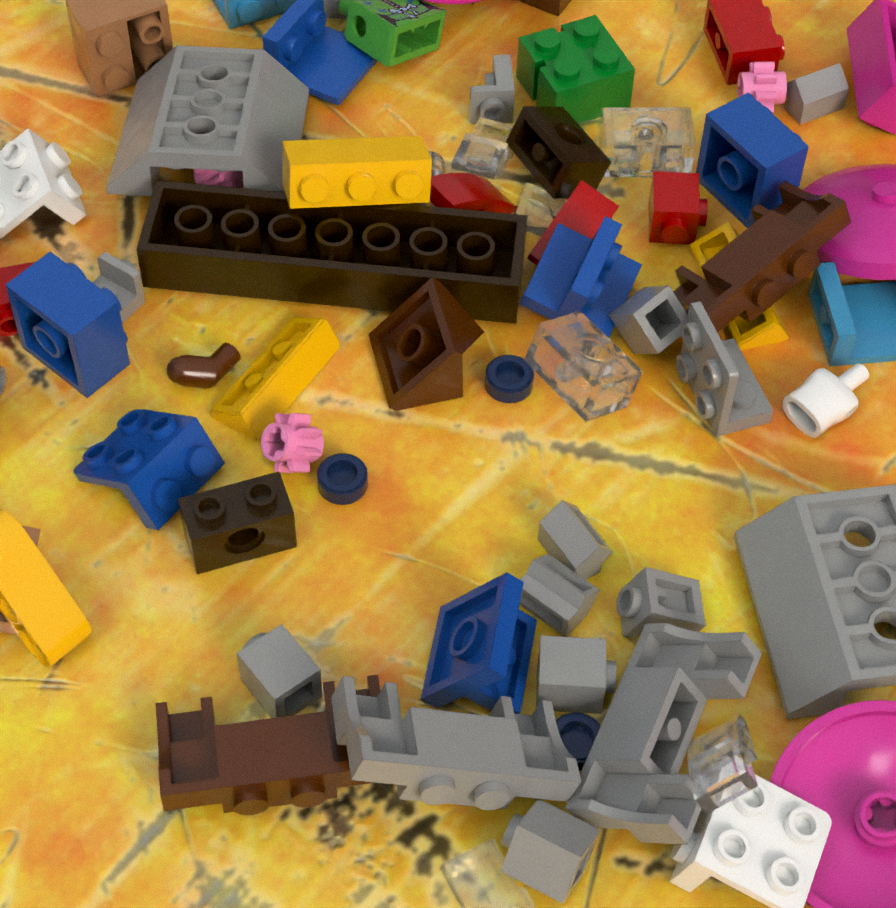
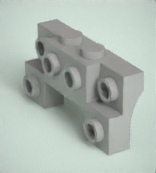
M669 623L645 624L580 773L581 784L568 800L565 809L572 816L596 828L628 829L642 843L688 845L707 794L690 775L678 774L707 700L745 698L762 654L745 632H697Z
M343 676L331 697L337 745H347L351 780L397 785L399 799L422 801L428 805L454 804L475 806L482 810L507 809L514 797L568 802L581 784L576 758L568 752L560 737L552 701L541 700L532 715L515 714L511 697L500 696L488 716L410 707L402 720L396 683L385 682L377 697L356 695L354 677Z

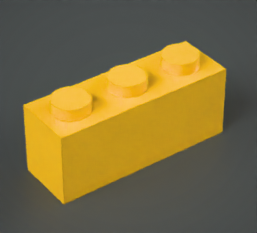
M421 136L282 141V184L290 209L430 203L432 158Z

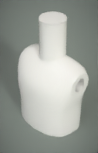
M860 363L855 364L839 377L825 368H818L800 387L784 397L783 410L789 420L800 431L809 437L816 438L829 427L843 421L854 413L858 408L859 400L852 391L869 378V372Z

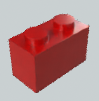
M708 0L703 30L726 84H737L739 73L750 72L749 64L753 62H775L774 71H777L779 60H783L785 55V45L783 37L780 34H776L772 25L769 7H764L761 0Z

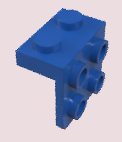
M136 409L125 414L118 421L117 428L103 442L91 446L84 453L83 461L75 467L73 472L81 482L120 489L146 528L159 530L180 509L178 498L195 494L225 462L196 417Z

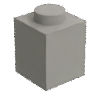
M669 285L643 287L609 314V317L634 354H659L682 336V325L686 323L688 316Z
M283 624L268 633H259L246 642L242 650L237 652L241 681L271 718L293 716L323 696L319 667Z
M540 635L537 662L536 708L541 700L552 701L554 711L602 714L605 693L614 694L616 687V661L606 660V639Z
M537 799L524 817L516 813L509 822L501 840V845L508 848L500 871L563 904L584 874L600 829L541 799Z

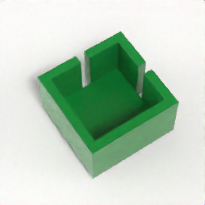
M596 15L561 25V32L558 33L553 27L518 37L516 77L532 101L537 100L536 106L564 107L578 124L630 108L635 68Z

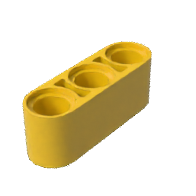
M2 509L0 510V611L31 654L42 665L50 668L90 636L92 628L25 529L9 512Z

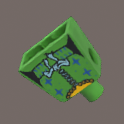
M340 0L339 12L347 17L344 33L346 40L387 67L439 49L446 10L423 0Z

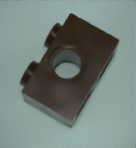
M523 106L505 142L553 199L569 198L581 180L596 190L611 164V160L564 107Z
M280 472L178 498L184 535L197 574L297 547L294 511Z

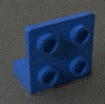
M296 0L262 37L263 50L268 52L309 88L310 95L332 104L340 105L375 65L377 60L347 41L344 33L325 26L327 15L324 12L323 0Z

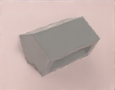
M841 64L832 65L787 83L785 109L799 125L845 107L849 86Z
M564 500L559 502L539 522L538 541L547 553L585 580L600 573L601 564L613 553L579 508Z
M546 554L534 559L526 574L520 579L524 583L519 605L562 636L568 637L587 616L600 589L551 555Z

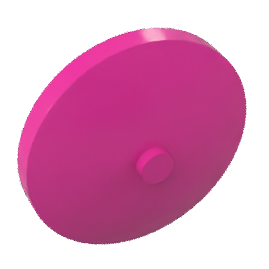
M875 164L847 168L821 177L804 189L806 192L815 195L830 193L844 200L851 219V223L817 250L820 263L835 262L837 272L848 276L874 280H896V164Z
M875 700L852 703L825 713L802 729L783 751L774 768L770 782L827 812L832 821L805 903L810 908H896V701Z

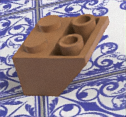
M65 0L77 64L96 97L135 85L142 75L173 49L168 7L165 0Z

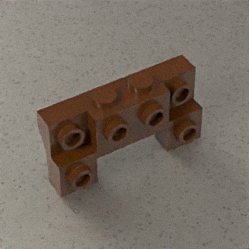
M787 181L782 182L778 188L783 203L774 210H769L760 204L755 205L751 209L755 223L701 266L705 279L682 265L675 270L681 285L673 291L687 314L690 303L700 301L717 333L737 316L751 323L821 265L817 250L851 223L844 200L830 193L825 195L811 194Z
M378 675L367 676V689L356 690V695L377 697L380 693ZM334 681L323 682L326 708L324 712L216 725L212 697L200 698L201 710L176 714H169L167 702L155 703L159 752V785L164 811L222 803L224 813L236 812L240 815H255L273 806L293 804L297 807L317 806L326 799L337 798V788L374 783L351 780L347 745H337L331 700L335 691Z

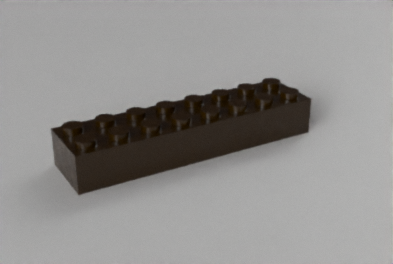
M156 180L136 250L143 287L394 312L433 277L442 283L473 320L516 324L525 257L528 215L413 204L290 209L285 192Z

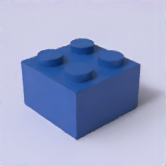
M748 92L706 114L696 173H699V183L746 228H749L755 223L751 211L755 205L760 204L769 210H774L783 203L778 188L782 182L787 181L799 188L809 146L803 142L798 134L793 133L775 117L770 109L763 106Z
M49 252L5 284L22 348L86 398L130 365L126 346L128 338L123 330L120 315L122 307L118 298L108 288L102 287L100 289L88 280L82 270L74 263L69 262L67 264L52 252Z

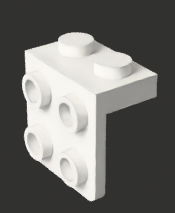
M29 128L0 150V239L43 205L72 225H75L87 215L80 198L83 194L82 189L72 177L68 167L71 163L69 156L59 144L55 142L49 144Z
M731 762L712 781L704 779L699 786L707 796L688 845L674 844L671 859L677 863L670 883L690 893L712 876L770 908H804L831 828V818L822 809Z

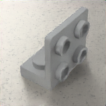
M700 301L690 303L687 321L682 325L683 342L681 353L676 357V367L682 382H688L695 394V404L699 416L703 420L709 421L716 437L770 423L773 409L735 339L722 341Z

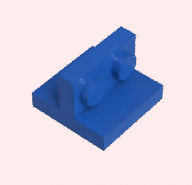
M605 216L595 235L590 239L558 223L519 304L604 346L615 326L609 314L626 301L642 264L619 253L622 245L614 241L622 224Z
M506 572L440 607L421 694L422 701L438 709L459 698L466 697L491 711L500 696L511 697L514 713L520 714L537 619L519 609L523 581Z

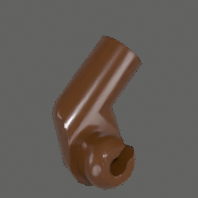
M225 342L210 357L181 355L171 359L167 365V375L172 382L178 383L181 386L208 389L215 386L241 360V355L233 345Z

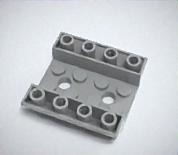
M177 45L137 80L106 186L107 194H121L132 197L152 196L161 167L174 170L187 168L215 170L218 172L243 171V186L245 189L285 192L282 184V141L302 140L310 97L309 88L265 50Z
M896 484L794 496L735 531V543L786 719L823 715L842 707L848 691L896 685V639L882 637L874 627L875 624L880 622H887L896 627ZM850 532L860 533L863 537L869 539L871 545L866 547L854 546L846 540L844 535Z

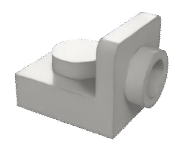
M510 54L493 55L492 73L484 74V85L472 86L470 88L469 118L471 124L513 123L515 89Z
M103 252L97 258L100 276L93 283L100 289L102 287L108 288L118 298L122 307L120 315L123 324L145 303L141 275L131 262L125 259L119 260L109 253Z
M645 567L618 594L617 612L621 618L622 634L625 637L634 639L642 632L644 625L650 623H669L697 632L706 626L699 580Z

